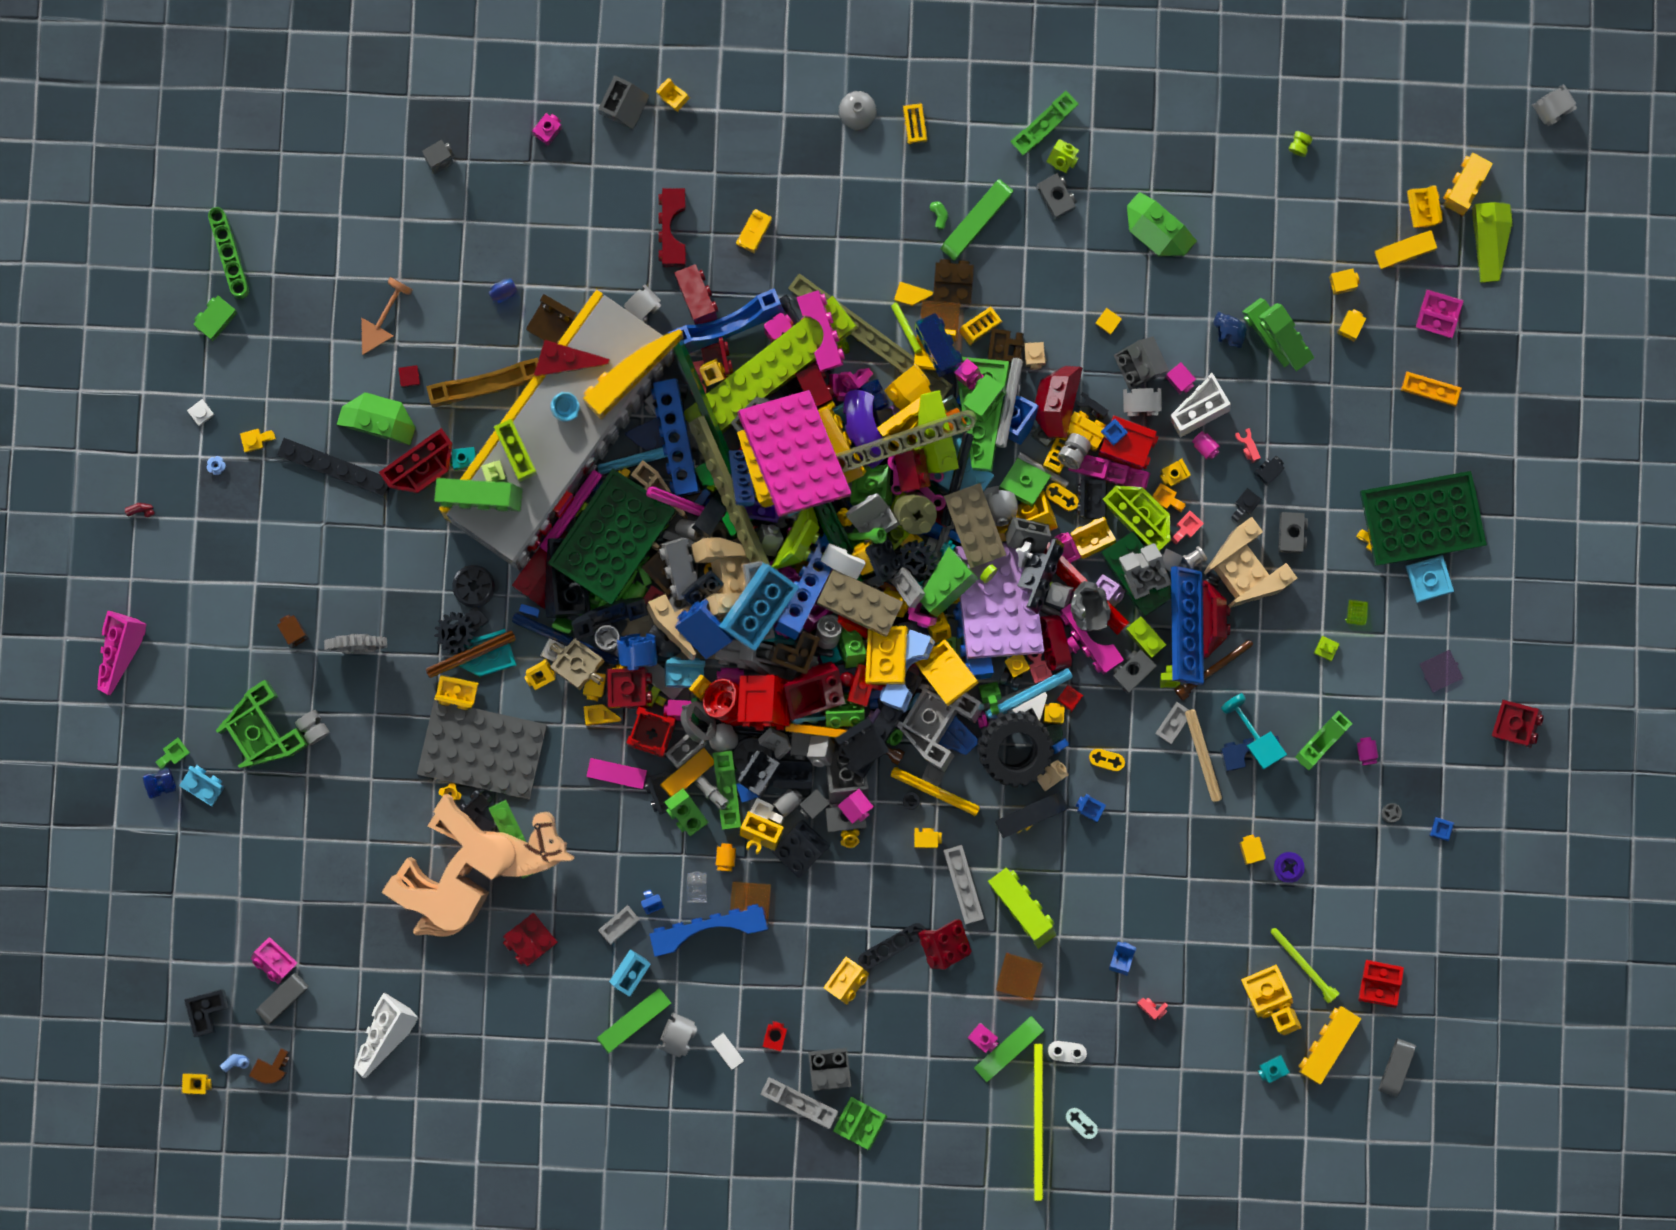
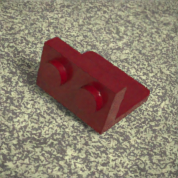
M719 338V343L711 344L701 349L704 364L717 359L718 363L721 362L724 367L725 373L723 374L725 379L733 374L731 360L727 361L726 356H730L727 341L723 342V338Z
M955 919L936 931L923 930L918 933L930 969H946L971 954V948L960 919Z

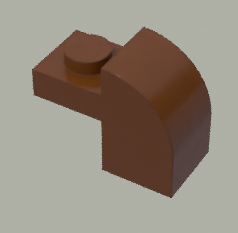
M281 1048L272 1065L262 1059H257L249 1076L262 1083L281 1081L287 1075V1072L281 1070L282 1066L284 1068L287 1066L290 1060L288 1056L290 1052Z

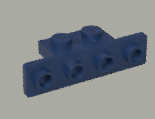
M741 450L729 451L735 504L744 506L755 505L756 492L744 453Z

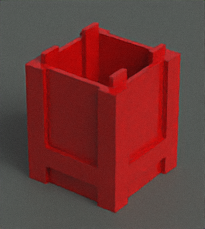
M1113 415L1111 422L1116 419L1128 433L1114 446L1104 438L1098 456L1134 469H1146L1151 459L1147 457L1150 448L1155 447L1159 438L1156 436L1157 431Z
M776 675L740 676L737 722L743 723V726L751 725L756 727V730H764V727H777L776 730H784V727H790V716L783 685L791 680H786Z
M638 707L637 718L631 736H628L626 742L627 746L665 758V753L677 723L676 719L669 716L666 718L648 712L645 708ZM655 729V733L658 734V736L653 737V739L651 740L649 739L647 731Z

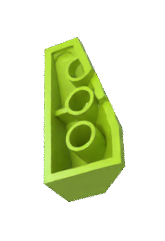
M1497 202L1475 204L1472 208L1480 283L1500 281L1512 226L1510 204Z
M940 390L920 396L918 426L947 417ZM948 422L944 423L945 429L950 431ZM928 428L926 429V434L933 437L935 436V431ZM952 436L914 448V450L924 448L928 473H942L959 468Z

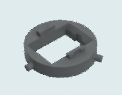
M695 701L681 707L682 726L692 740L700 743V745H704L705 742L715 736L717 729L715 718L705 712L703 703ZM693 711L700 720H704L709 725L706 735L690 721Z

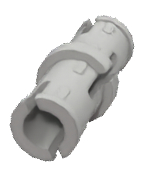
M703 775L696 779L697 782L694 784L705 794L708 800L710 799L720 810L727 807L729 801L721 795L716 786L710 784Z

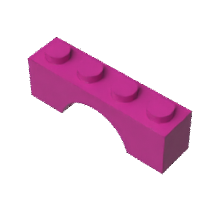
M817 290L796 297L802 316L817 320L823 329V342L814 352L819 370L824 372L844 365L842 360H845V355L842 348L839 349L837 342L840 340L837 331H833L831 323H834L831 312L827 313L825 305H828L825 294H821Z
M1071 603L1060 611L1063 624L1065 626L1069 625L1072 630L1070 632L1072 637L1076 641L1079 640L1083 645L1082 651L1087 657L1090 656L1094 661L1092 664L1098 673L1102 672L1104 675L1123 662V657L1113 644H1097L1089 637L1087 631H1082L1078 628L1072 616Z

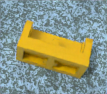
M753 210L736 245L755 253L772 222V217L759 210Z

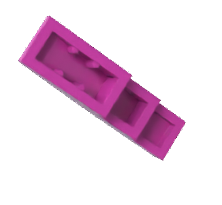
M1090 455L1084 457L1079 469L1069 468V471L1088 477L1107 480L1109 483L1120 486L1143 487L1145 490L1150 477L1149 472Z

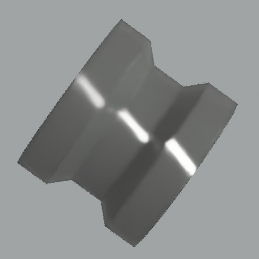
M1390 803L1383 807L1381 816L1387 823H1394L1401 818L1402 809L1399 805Z

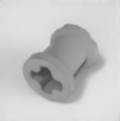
M1199 546L1189 555L1182 556L1189 569H1194V566L1208 560Z

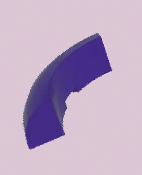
M862 390L847 392L843 405V414H846L847 420L845 428L849 439L854 441L856 447L883 438L876 427L873 417L874 396ZM872 447L874 454H881L880 448ZM857 453V454L861 457V459L863 460L862 454ZM884 459L867 465L871 469H873L877 465H879Z

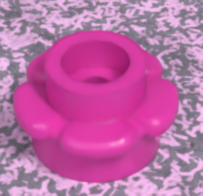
M1072 636L1067 639L1070 653L1074 652L1076 654V651L1081 648Z

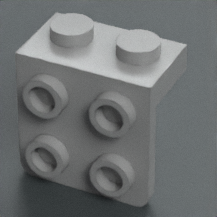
M879 494L868 496L865 501L853 506L846 513L847 518L857 528L859 533L870 532L873 528H884L886 533L900 525L890 507Z

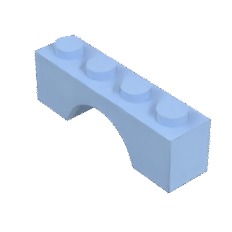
M913 630L909 631L907 634L905 674L913 663L919 660H928L935 643L931 637ZM887 684L881 690L880 700L884 705L906 712L912 698V693L907 689L906 684Z

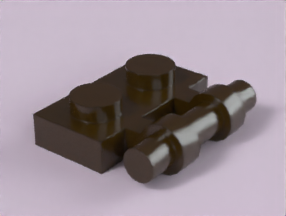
M992 328L988 359L1009 361L1010 363L1013 358L1022 359L1021 351L1025 343L1023 341L1024 333L1017 332L1016 339H1011V331ZM1009 345L1014 346L1013 356L1008 355Z

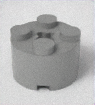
M1564 84L1532 105L1544 125L1547 124L1548 126L1559 121L1561 114H1569L1577 108L1575 100Z
M646 284L642 286L643 292L639 289L624 304L625 310L644 323L648 319L646 315L649 312L654 314L661 307L659 303L661 300Z
M1153 388L1131 389V393H1127V389H1123L1124 412H1127V416H1139V412H1146V416L1158 415V412L1162 411L1161 388H1157V392H1153Z
M672 1013L671 1016L674 1019L668 1020L660 1039L663 1041V1045L659 1044L658 1049L680 1058L681 1055L686 1056L690 1047L687 1043L690 1037L693 1038L695 1036L697 1027L694 1025V1021Z

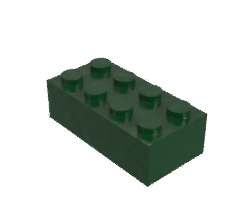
M1133 531L1101 552L1100 555L1142 618L1171 600V586L1168 585L1159 590H1156L1154 587L1149 589L1150 594L1135 599L1128 587L1125 578L1126 574L1119 560L1120 557L1132 552L1139 554L1141 553L1140 549L1144 548Z

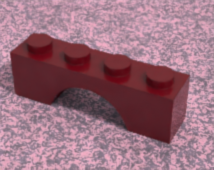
M662 188V194L658 195L659 205H662V213H659V224H662V231H659V243H662V250H659V262H662L663 267H686L685 244L677 241L670 230L673 219L679 213L686 211L685 188Z

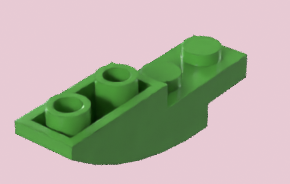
M506 800L489 808L500 832L526 842ZM530 875L522 876V879H524V878H526V877H528V876H530Z

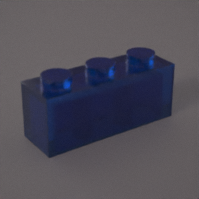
M934 313L916 321L914 329L939 377H942L957 370L963 359L960 352L956 351L953 346L952 336L946 333L943 319L941 317L938 318L937 314Z

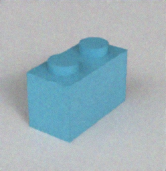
M630 949L609 982L616 989L630 997L651 964L644 957Z

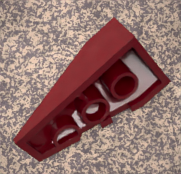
M564 531L560 538H565L568 532ZM539 547L516 578L512 587L545 609L547 552Z

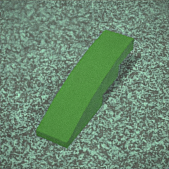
M659 988L596 1039L606 1052L610 1053L668 1007L671 1002Z

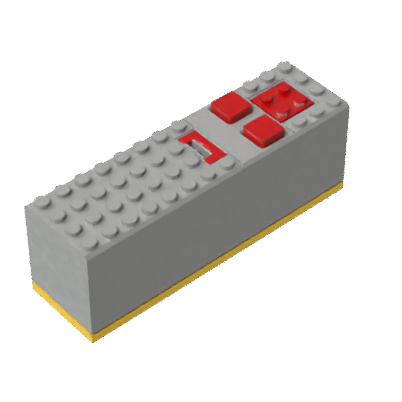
M596 289L558 344L610 359L609 364L570 372L565 371L558 374H547L540 377L534 376L501 421L502 423L512 419L537 474L519 482L496 431H494L460 478V480L486 481L481 466L500 460L506 480L499 482L512 483L523 488L521 511L503 512L496 509L479 510L477 507L461 509L456 505H452V508L440 506L439 510L443 517L517 570H520L521 567L524 569L530 561L529 556L531 553H536L541 545L540 541L542 538L546 537L551 531L552 523L557 518L561 519L574 500L573 495L585 477L597 469L598 466L595 464L599 459L603 460L608 453L607 447L609 444L614 445L620 436L618 435L621 428L625 429L631 421L629 416L632 412L635 414L638 412L642 405L640 404L642 398H647L650 395L652 384L660 381L664 375L663 369L665 366L670 367L675 359L674 350L672 349L602 420L585 405L583 400L584 392L590 386L594 388L598 384L597 379L604 372L608 374L625 358L663 335L607 296H603V293ZM561 392L573 394L580 404L578 416L568 422L556 419L550 409L552 399Z

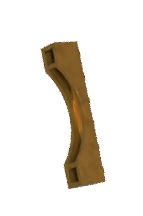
M538 358L522 361L486 374L426 386L431 406L435 408L528 384L534 377Z

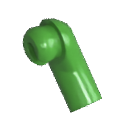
M932 202L930 210L937 215L935 228L944 230L948 212L941 202Z

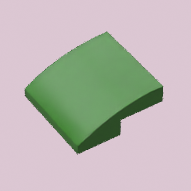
M850 1097L833 1131L870 1150L887 1115Z

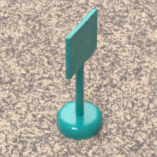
M1243 693L1238 694L1228 700L1221 707V710L1225 714L1236 710L1256 739L1247 747L1262 769H1265L1287 754L1271 731L1262 737L1258 735L1239 708L1245 703L1246 698Z

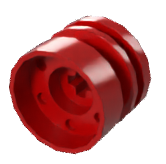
M723 678L712 682L705 690L703 696L705 712L711 717L732 726L743 724L737 722L739 685Z

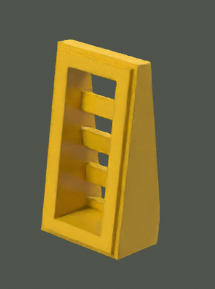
M989 307L961 326L959 332L966 342L972 345L990 332L992 328L994 329L1002 323V320L993 308ZM987 314L994 323H990V321L986 317ZM981 319H982V321L985 323V325L987 326L986 328H985V327L983 326V324L980 322ZM974 324H976L980 332L977 331V329L974 327Z
M1068 436L1055 439L1043 464L1044 467L1059 475L1064 465L1060 464V466L1049 462V460L1052 459L1060 463L1058 458L1052 454L1053 452L1059 454L1060 450L1056 449V446L1061 448L1065 446L1059 440L1066 441Z
M701 674L689 690L703 702L705 690L711 682Z

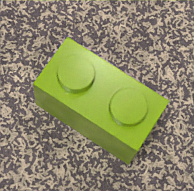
M1141 616L1125 630L1150 659L1166 646Z

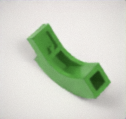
M1338 710L1297 753L1295 758L1302 766L1310 770L1353 723Z

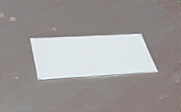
M724 1033L711 1042L731 1070L744 1061Z

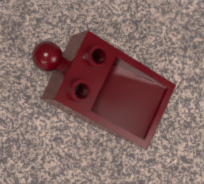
M832 661L813 666L808 669L807 674L802 673L783 685L790 720L792 721L845 704L842 686L850 687L853 683L854 675L850 672H844L840 675L839 669Z

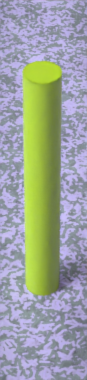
M898 303L892 304L891 308L914 352H921L922 349Z

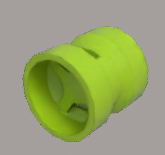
M1296 131L1293 137L1294 142L1290 144L1288 150L1296 155L1305 157L1308 152L1307 147L1311 144L1313 138L1305 133Z

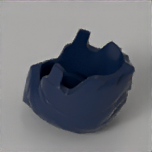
M1217 312L1213 324L1218 328V342H1222L1227 337L1230 346L1242 348L1247 331L1245 324L1235 317Z

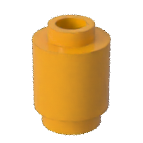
M721 843V847H717L715 865L718 871L732 872L733 867H735L736 848H732L733 844Z

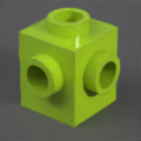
M1059 139L1046 162L1057 170L1066 173L1070 167L1074 168L1079 159L1076 155L1079 150Z

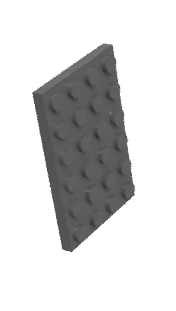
M434 700L417 775L530 800L547 724L475 708L463 710L457 708L455 704L450 703L449 706H446Z

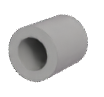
M683 518L677 522L675 526L677 535L694 541L704 538L692 529L695 521Z
M789 788L772 804L786 818L802 803L800 800L802 795L796 789L792 791Z

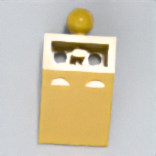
M945 639L938 645L933 646L928 660L915 662L947 706L979 683Z

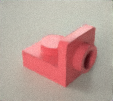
M1141 998L1137 1003L1153 1020L1156 1018L1161 1019L1167 1012L1165 1008L1168 1005L1166 1003H1163L1158 1010L1155 1009L1156 1005L1149 998L1146 1000Z

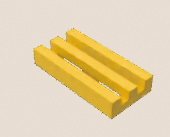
M922 104L903 106L908 144L927 142ZM917 108L919 109L922 130V137L920 138L918 134V127L915 114V109ZM910 109L915 138L911 137L908 110Z

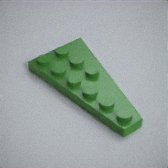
M953 356L955 370L966 359H969L979 368L983 376L987 374L1004 385L1006 389L1010 366L1009 361ZM958 381L962 411H965L964 399L973 391ZM1004 397L985 422L977 418L973 428L966 431V433L973 434L974 436L970 449L973 470L992 472L996 450L995 443ZM963 417L967 425L972 423L970 417Z

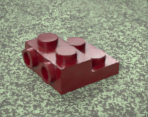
M640 667L637 670H628V668L607 669L609 709L649 708V703L653 701L652 692H649V684H652V673H648L646 667Z
M1502 699L1492 737L1531 748L1532 744L1535 745L1537 743L1538 733L1536 731L1537 727L1542 725L1544 715H1541L1542 711L1540 709Z
M534 912L503 936L505 939L503 944L509 951L513 949L517 953L515 958L521 966L526 964L527 967L558 943Z

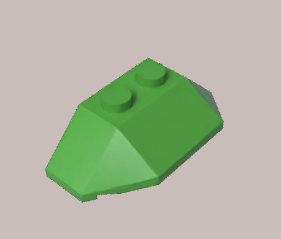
M1139 192L1127 205L1129 232L1157 256H1185L1197 242L1184 224L1152 198Z
M366 392L342 406L337 422L338 426L406 445H411L416 428L402 402Z

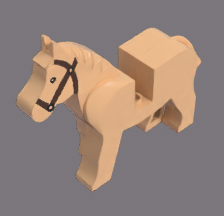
M446 794L443 795L433 811L435 815L428 824V827L459 841L463 847L447 866L440 883L429 879L421 871L416 860L409 857L405 860L398 873L390 878L382 893L404 908L425 915L414 928L413 933L415 935L451 936L458 933L476 918L489 894L487 890L464 876L465 874L468 875L473 867L490 879L501 875L525 876L549 869L561 861L573 860L574 856L566 851L567 842H563L558 836L555 819L549 812H541L534 816L533 826L535 831L532 832L527 843L503 832L481 831L469 816L456 806L453 797Z

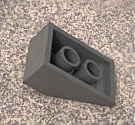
M833 742L835 748L831 766L825 765L830 805L842 803L858 789L868 799L867 776L862 778L848 770L849 758L839 756L840 745L838 742Z

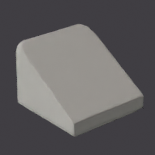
M1165 549L1162 555L1166 571L1171 572V567H1179L1182 560L1181 555L1169 549Z

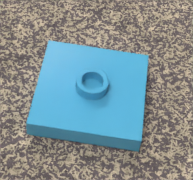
M1443 555L1405 566L1416 603L1454 592Z

